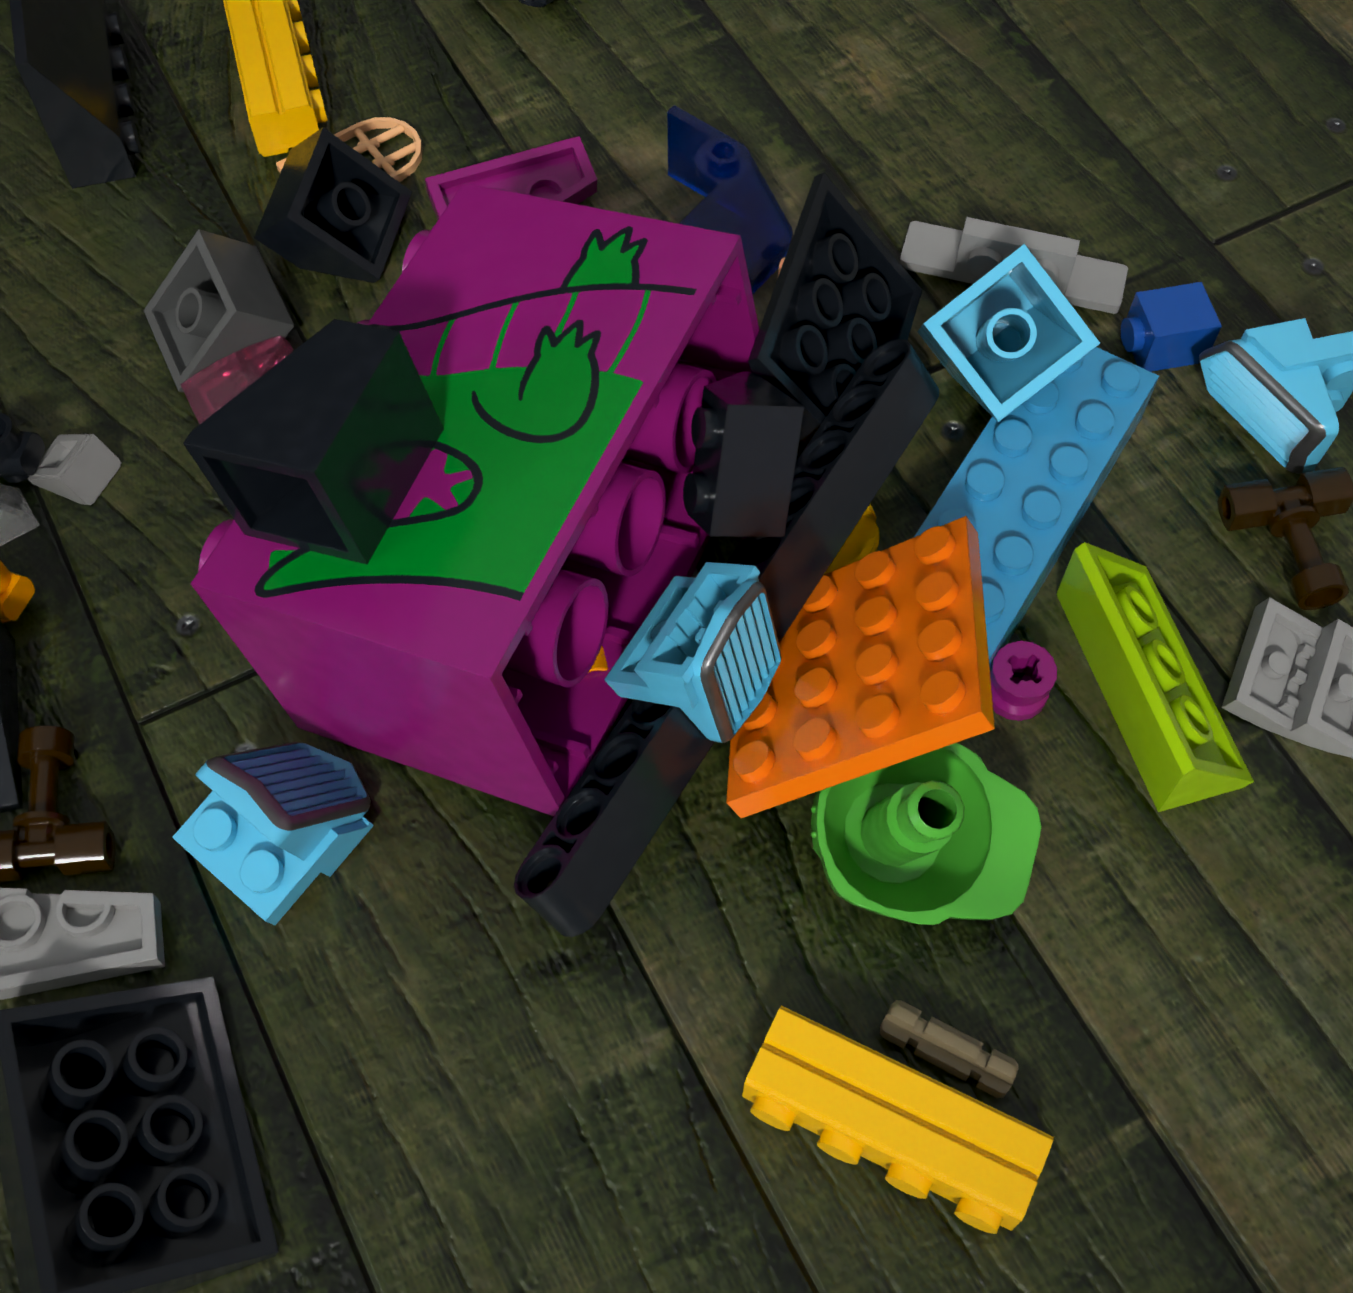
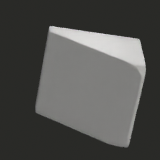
M61 434L57 436L42 456L34 475H30L27 479L33 485L79 504L92 505L121 467V461L94 434Z

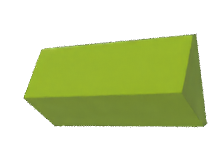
M1086 542L1076 547L1056 595L1157 811L1162 812L1242 789L1253 783L1254 780L1147 567Z

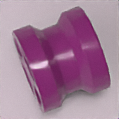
M1017 641L1008 643L999 649L993 659L990 671L994 712L1009 720L1022 721L1031 719L1042 711L1049 698V693L1057 680V666L1054 658L1045 648L1033 642ZM1013 673H1025L1021 678L1013 677Z

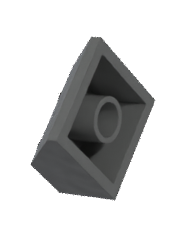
M198 229L143 310L177 390L183 393L194 392L265 365L294 327V323L257 246Z

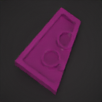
M580 136L425 178L426 190L437 220L463 183L573 204H579L597 192V177Z

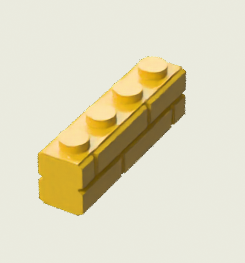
M223 0L248 119L258 152L263 157L288 153L289 148H294L319 130L318 123L328 121L320 89L309 91V88L319 87L311 54L301 56L311 52L304 24L301 21L302 16L298 0Z
M782 1005L771 1024L743 1087L742 1097L753 1102L750 1112L766 1124L783 1131H790L793 1123L819 1135L820 1138L817 1146L832 1157L853 1165L858 1164L860 1157L888 1169L885 1180L898 1190L920 1199H926L929 1191H932L957 1204L954 1214L960 1220L976 1229L991 1234H996L999 1226L1012 1231L1022 1222L1054 1141L1053 1136Z

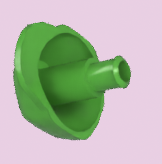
M954 743L816 792L811 808L813 849L821 859L826 879L832 890L846 902L882 916L924 925L939 924L948 918L992 920L1013 914L1024 902L1041 832L1038 808L1024 791L988 771L981 757H978L976 753L965 746Z

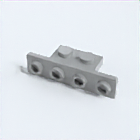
M966 217L963 231L919 221L910 222L899 261L905 270L974 284L1025 244L1071 305L1112 314L1118 313L1120 309L1128 267L1124 264L1077 255L1080 240Z

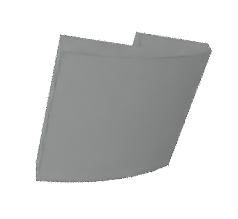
M1269 597L1255 606L1222 708L1260 728L1301 744L1353 758V627L1340 619L1333 621L1325 627H1321Z

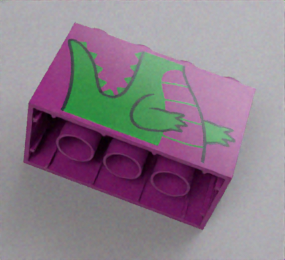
M463 183L432 230H422L413 237L404 256L402 274L372 318L358 322L364 325L379 324L400 332L444 428L369 563L363 564L244 535L234 519H228L216 526L206 539L200 554L198 573L190 584L298 728L555 816L608 738L628 698L619 697L604 679L674 576H692L712 537L687 514L688 512L683 501L684 481L689 473H693L696 452L691 434L692 418L695 410L702 406L704 386L740 372H751L748 359L759 332V325L741 235ZM601 646H603L608 670L589 672Z

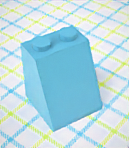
M1025 244L923 323L917 331L949 374L997 422L1100 344Z

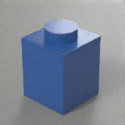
M1196 282L1136 292L1127 318H1124L1121 323V340L1125 350L1132 352L1137 366L1152 372L1199 364V355L1204 350L1213 347L1222 325L1203 283Z

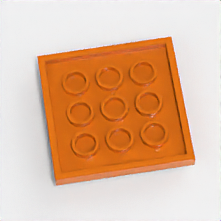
M967 516L942 526L932 527L921 535L885 550L872 552L861 560L823 575L779 643L782 657L781 662L763 700L730 740L726 803L740 818H744L995 729L978 532Z

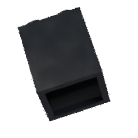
M334 319L194 428L183 444L244 535L368 564L444 428L399 331L391 330L379 324L364 325Z

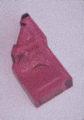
M281 335L255 343L216 361L180 384L199 424L292 353L293 348L291 344Z

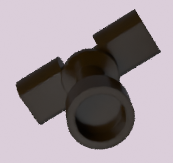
M1344 467L1301 473L1296 485L1275 489L1272 488L1267 479L1224 485L1217 502L1221 520L1227 531L1268 525L1273 536L1287 538L1299 569V573L1290 582L1299 608L1303 610L1322 609L1341 601L1347 596L1349 588L1340 566L1334 563H1324L1311 530L1319 522L1320 517L1346 513L1353 502V482L1350 474Z
M34 726L23 730L19 734L17 761L24 768L31 770L28 812L19 814L13 819V830L0 831V882L23 880L26 868L56 865L64 876L113 871L115 863V836L107 822L70 824V819L67 816L57 813L59 771L70 767L74 761L75 736L67 729L57 726Z

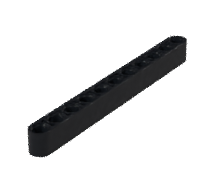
M896 339L888 341L869 354L796 460L784 537H744L727 561V564L756 566L760 571L758 579L766 589L779 643L939 397L938 386L907 340ZM634 699L521 864L515 875L514 888L516 894L563 936L574 937L583 934L593 927L610 904L715 741L707 739L680 707Z

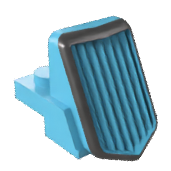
M1306 318L1246 329L1241 339L1226 341L1201 352L1199 360L1209 394L1286 470L1296 474L1314 471L1339 433V422L1336 412L1343 408L1353 392V331L1313 339Z
M706 562L696 578L674 576L604 679L605 682L619 697L680 707L707 739L720 743L730 741L763 700L782 658L766 589L758 579L760 571L756 566Z
M292 742L225 754L207 760L196 772L195 775L212 792L172 838L265 922L276 925L320 873L331 877L374 826L364 817L370 808L371 800L352 763L306 743Z

